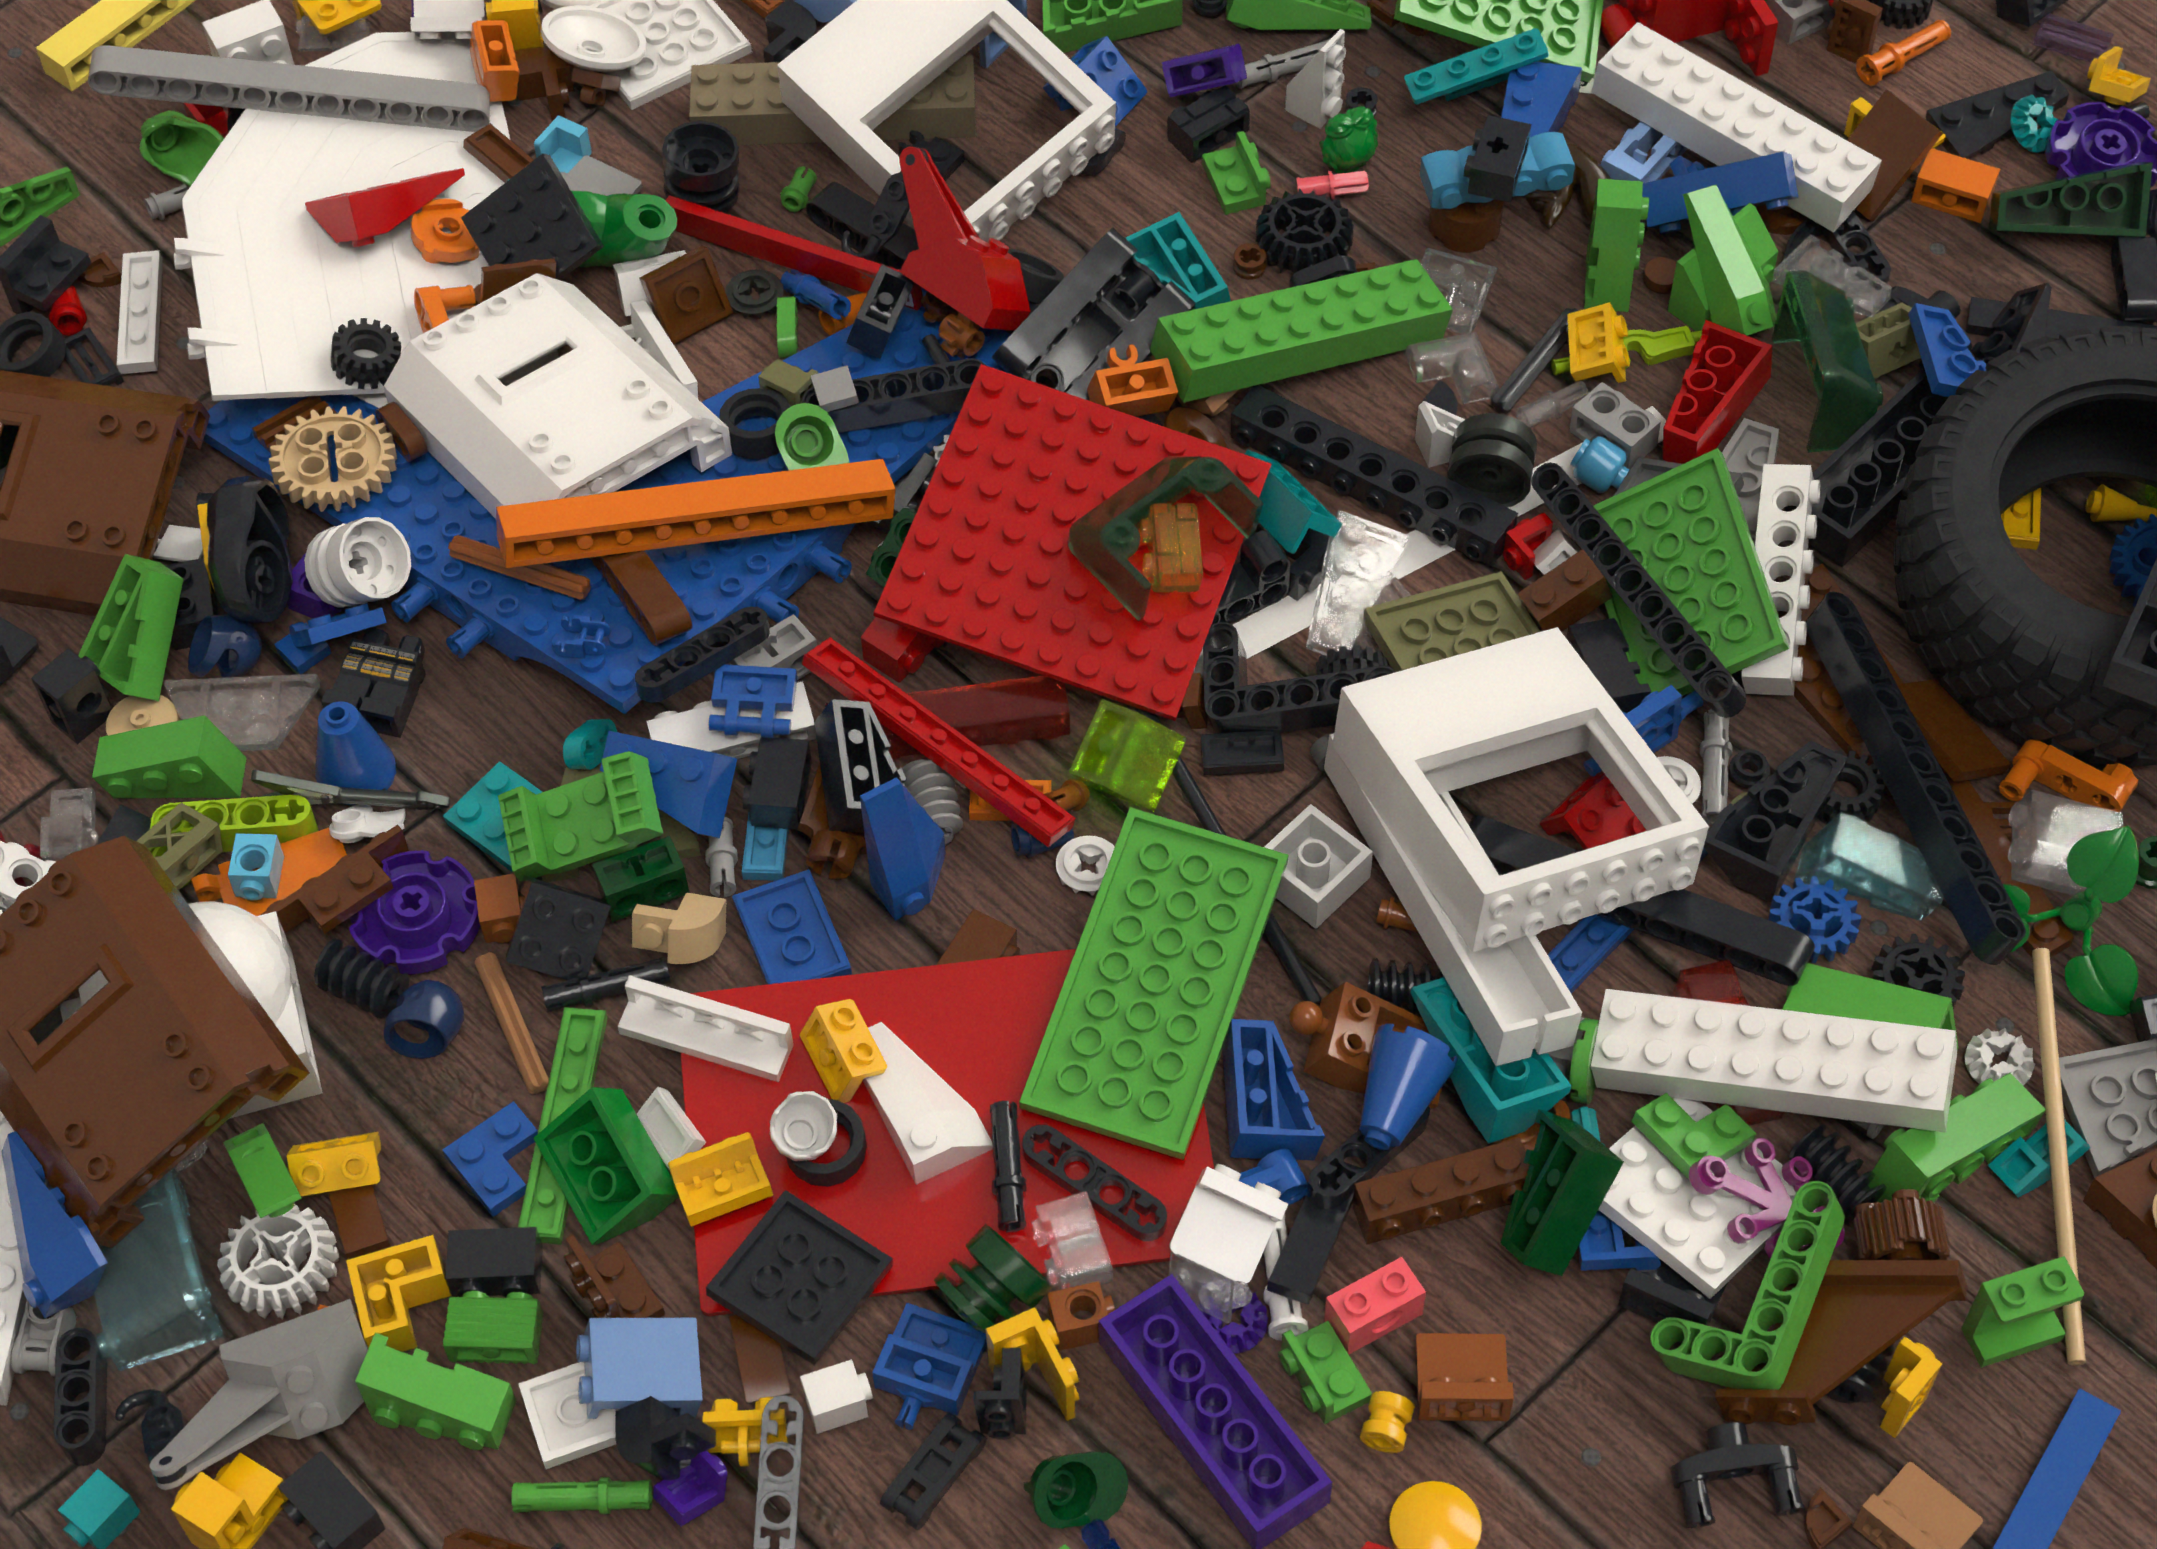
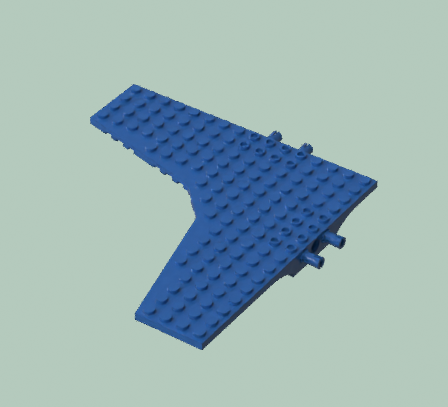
M922 288V294L925 296L928 291ZM921 306L919 310L904 307L880 359L846 344L853 326L852 324L782 361L792 366H797L806 373L811 369L822 373L848 365L851 378L857 379L934 365L922 344V340L930 334L935 335L940 345L945 340L939 336L941 322H928L924 319V307ZM980 327L979 330L985 333L983 346L976 354L972 356L965 355L964 359H978L986 366L1008 373L992 359V356L1011 334L1001 329ZM945 352L950 362L963 360L959 358L957 355L952 357L947 352ZM761 372L708 398L702 403L720 418V409L728 398L746 389L760 388L758 376ZM354 395L320 396L321 401L325 400L337 414L343 406H346L348 415H352L356 410L361 409L363 419L372 414L375 416V410L378 409V407ZM309 396L221 400L207 411L210 419L203 441L258 477L266 478L274 484L269 464L271 453L254 438L252 428ZM960 411L839 433L847 450L849 463L883 459L894 484L918 463L924 453L929 454L934 446H938L943 442L944 435L951 434ZM753 416L742 420L736 427L746 431H761L774 425L777 420L767 416ZM330 435L328 437L331 459L330 469L332 481L337 482L336 447L334 435ZM396 449V471L390 472L391 482H381L382 493L369 491L371 500L369 502L359 497L355 499L356 508H352L347 502H344L341 505L340 511H336L333 504H328L326 509L321 512L319 504L316 502L308 508L334 526L347 524L364 517H379L392 523L403 534L410 549L411 569L408 580L405 583L407 592L391 603V607L400 619L403 618L404 622H409L422 609L430 605L462 626L446 639L447 646L454 655L458 654L459 658H464L479 643L485 641L514 661L520 657H525L555 669L623 714L627 713L642 700L638 696L635 682V674L642 666L746 607H759L763 609L767 616L776 623L783 621L793 614L798 618L799 608L786 601V599L818 571L826 574L837 583L843 582V578L846 579L850 574L852 564L849 560L844 559L838 554L842 552L844 541L856 525V523L644 550L686 606L693 627L692 630L654 646L589 558L545 563L590 579V593L587 594L585 599L579 600L451 557L448 545L456 535L500 548L497 540L496 519L429 452L422 457L408 462ZM689 449L615 492L788 471L780 452L763 459H748L732 453L726 459L700 472L692 464ZM274 484L275 487L278 490H280L279 484ZM303 499L297 501L298 503L304 506ZM574 615L591 616L592 621L607 623L611 627V633L609 636L603 637L602 643L606 647L604 654L585 655V659L557 655L553 651L555 641L561 642V647L564 648L566 640H574L579 638L581 632L565 630L561 626L562 617H569L570 623H572ZM586 635L585 639L594 640V636ZM686 661L679 663L678 666H682Z

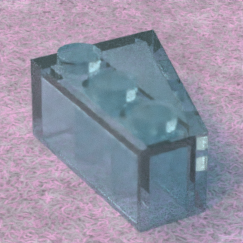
M1840 812L1803 846L1795 878L1799 877L1804 884H1810L1812 876H1817L1819 885H1825L1831 879L1834 881L1833 890L1839 891L1846 888L1848 890L1847 894L1871 900V908L1920 921L1942 904L1944 897L1919 848L1899 839V837L1892 833L1879 830L1863 822L1860 818Z

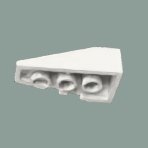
M882 1022L868 1028L887 1064V1069L883 1074L864 1078L863 1082L916 1185L993 1149V1143L976 1110Z

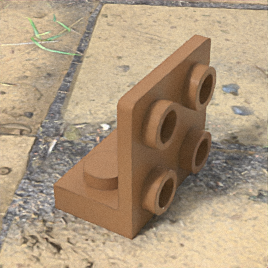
M1908 1462L1879 1496L1873 1493L1863 1504L1853 1527L1880 1549H1961L1979 1529L1983 1519L1918 1466Z

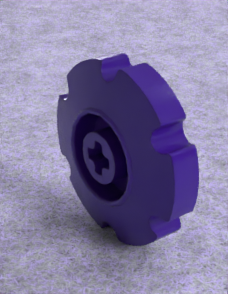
M2105 102L2083 103L2070 108L2063 121L2057 120L2046 143L2047 163L2059 169L2055 178L2061 179L2140 162H2153L2151 186H2154L2157 182V141L2152 138L2155 128L2144 117L2129 108L2121 106L2119 110H2112L2106 106Z
M423 850L403 852L382 860L383 871L391 879L394 888L349 917L350 921L355 923L349 927V930L359 952L368 953L371 958L370 962L374 959L382 960L384 967L389 963H396L401 974L425 973L447 965V954L453 950L464 952L473 942L480 927L477 901H475L474 879L469 871L461 863L449 856L444 857L440 861H432L429 851Z

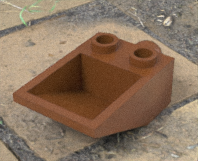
M1344 982L1321 999L1320 1007L1311 1001H1301L1293 1006L1289 1014L1290 1024L1297 1033L1302 1035L1313 1034L1303 1072L1337 1088L1365 1094L1373 1039L1379 1026L1387 1023L1395 1024L1392 1031L1404 1033L1406 1027L1409 1026L1430 1034L1421 1017L1348 982ZM1441 1089L1429 1104L1430 1108L1434 1109L1438 1106Z

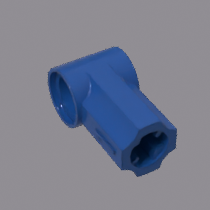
M1287 1148L1269 1153L1258 1162L1257 1167L1240 1173V1182L1255 1188L1257 1182L1268 1185L1280 1191L1279 1200L1288 1203V1205L1298 1202L1307 1195L1308 1182L1292 1151Z

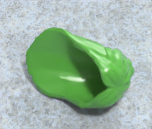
M169 110L157 114L143 123L141 126L140 153L146 161L159 169L163 174L178 179L191 187L225 138L212 126L186 117L181 112Z

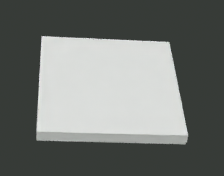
M601 0L589 6L604 9L628 19L642 31L646 38L645 54L638 63L623 70L602 72L622 77L620 89L616 92L631 110L690 83L691 65L729 64L752 53L751 43L714 0Z

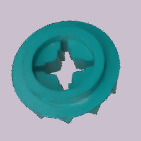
M2033 94L2021 98L2015 103L2011 112V127L2017 141L2025 149L2037 153L2046 150L2048 137L2055 122L2059 119L2054 118L2052 114L2054 106H2046L2044 97L2035 98ZM2037 123L2041 126L2040 129H2037Z

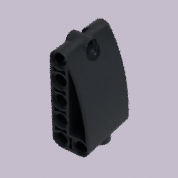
M1111 228L994 353L992 359L1009 374L1036 382L1037 377L1044 376L1053 382L1054 389L1090 401L1087 388L1095 371L1110 368L1107 363V354L1110 348H1115L1118 358L1128 360L1126 350L1129 345L1133 344L1138 351L1136 363L1146 362L1152 355L1150 348L1158 318L1190 311L1196 303L1174 282L1170 281L1166 286L1162 285L1158 276L1150 268L1136 261L1134 256L1138 250L1115 228Z

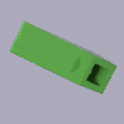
M263 1123L223 1142L260 1218L267 1215L271 1218L283 1215L294 1207L293 1202L302 1199Z

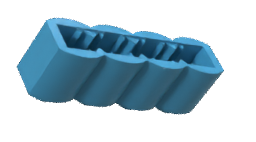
M1546 132L1529 138L1528 151L1513 196H1524L1536 189L1559 190L1573 182L1575 163L1563 133ZM1473 145L1458 151H1436L1421 158L1420 178L1431 208L1451 209L1466 201L1485 203L1493 200L1487 197L1468 194L1469 178L1463 175L1468 155L1475 156L1476 151L1472 150Z

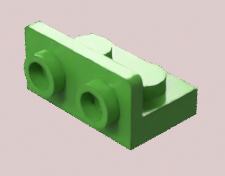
M1244 131L1236 133L1235 147L1202 154V166L1225 215L1266 205V189H1270L1271 186L1267 169L1265 167L1261 168L1258 163L1259 156L1254 142L1249 143Z
M1329 1321L1296 1337L1291 1330L1282 1334L1281 1351L1278 1352L1280 1362L1289 1376L1296 1375L1302 1386L1300 1394L1307 1409L1311 1413L1317 1411L1324 1425L1370 1402L1372 1392Z

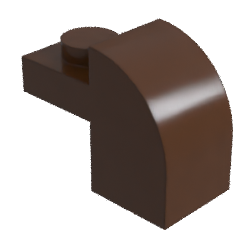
M533 47L515 50V61H517L519 69L517 84L519 101L547 96L552 121L558 115L566 118L563 104L570 103L568 92L574 91L569 63L559 58L549 48Z

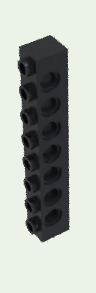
M1259 385L1253 386L1231 413V438L1241 445L1251 447L1269 456V458L1301 472L1307 478L1326 484L1339 494L1348 495L1364 503L1371 510L1380 511L1398 520L1405 527L1414 528L1432 537L1437 543L1446 544L1464 553L1474 561H1480L1493 567L1504 551L1506 532L1517 525L1518 512Z

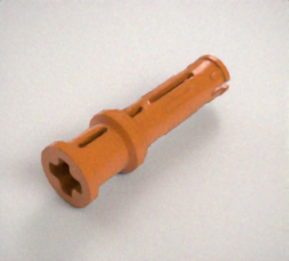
M1939 19L1896 44L1890 42L1883 44L1878 49V52L1872 55H1863L1857 60L1856 70L1858 76L1866 85L1874 86L1878 84L1883 76L1889 73L1896 74L1900 72L1905 62L1943 41H1947L1951 37L1950 26L1946 21Z

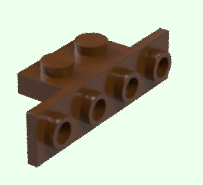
M397 824L387 832L377 834L369 844L353 854L344 856L334 867L318 877L309 879L299 890L285 899L274 902L261 915L276 911L284 933L309 917L324 934L394 888L391 879L383 871L382 860L395 854L409 851L403 830Z

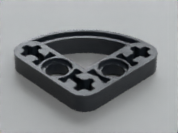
M1852 212L1835 232L1830 231L1810 218L1802 222L1793 232L1787 243L1781 268V281L1785 296L1790 305L1800 313L1810 314L1881 292L1888 285L1891 267L1861 221ZM1823 234L1842 265L1801 277L1799 258L1802 252L1814 239ZM1855 244L1861 246L1865 251L1853 253L1846 247ZM1841 280L1850 287L1847 289H1837L1831 285V282Z

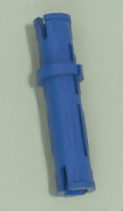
M790 269L791 273L786 271L782 275L781 283L784 290L794 294L796 300L800 303L812 304V306L838 320L841 319L840 315L845 318L850 313L851 303L849 299L821 285L820 281L813 275H803L795 269Z

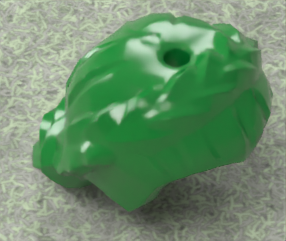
M1364 106L1348 109L1345 114L1335 115L1328 120L1325 126L1326 137L1324 141L1319 142V146L1323 156V163L1327 164L1329 169L1335 173L1357 171L1360 167L1366 165L1375 154V149L1378 146L1377 121L1373 118L1370 108H1365Z

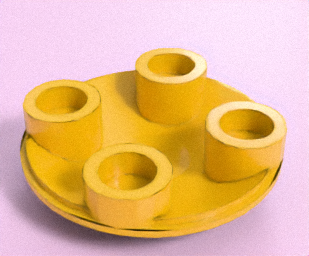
M1427 1481L1413 1485L1405 1490L1395 1501L1389 1520L1394 1549H1476L1481 1536V1518L1475 1503L1464 1491L1445 1482Z

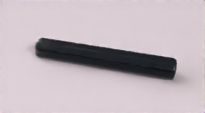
M1566 308L1493 396L1491 404L1495 407L1497 413L1503 412L1507 414L1512 410L1569 340L1567 314L1579 310Z

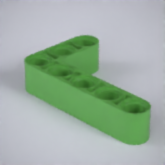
M1811 1181L1800 1187L1795 1194L1742 1334L1671 1317L1661 1320L1654 1326L1651 1331V1343L1668 1370L1733 1389L1779 1390L1781 1388L1844 1224L1845 1216L1843 1209L1828 1184L1822 1181ZM1823 1205L1826 1206L1822 1211L1813 1213L1816 1208ZM1812 1244L1806 1251L1798 1252L1802 1246ZM1797 1283L1792 1290L1783 1291L1786 1286ZM1782 1323L1778 1329L1771 1332L1767 1331L1773 1324ZM1683 1341L1677 1349L1669 1350L1674 1343ZM1725 1352L1718 1360L1710 1361L1716 1353ZM1767 1363L1762 1370L1751 1372L1756 1365Z

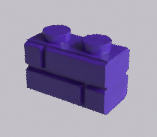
M1240 44L1181 56L1162 62L1165 82L1170 97L1233 84L1247 79Z

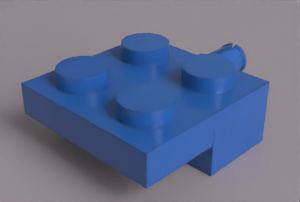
M906 1303L893 1335H888L872 1372L875 1388L898 1395L904 1400L898 1417L895 1420L898 1426L903 1428L905 1424L907 1430H912L921 1407H933L958 1416L986 1349V1334L981 1331L978 1332L966 1322Z

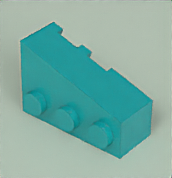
M1180 212L1125 238L1138 250L1134 256L1136 261L1150 268L1158 276L1162 285L1166 286L1170 281L1174 282L1196 303L1192 310L1231 301L1228 286Z

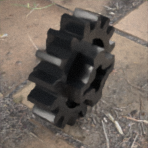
M1911 934L1909 943H1905L1898 936L1895 937L1892 947L1886 944L1881 947L1879 956H1875L1871 968L1873 971L1871 979L1951 998L1954 1009L1957 1000H1960L1964 990L1962 983L1965 971L1957 970L1960 962L1958 956L1950 958L1946 956L1949 949L1947 944L1936 948L1933 946L1934 937L1929 936L1925 943H1920L1917 935Z

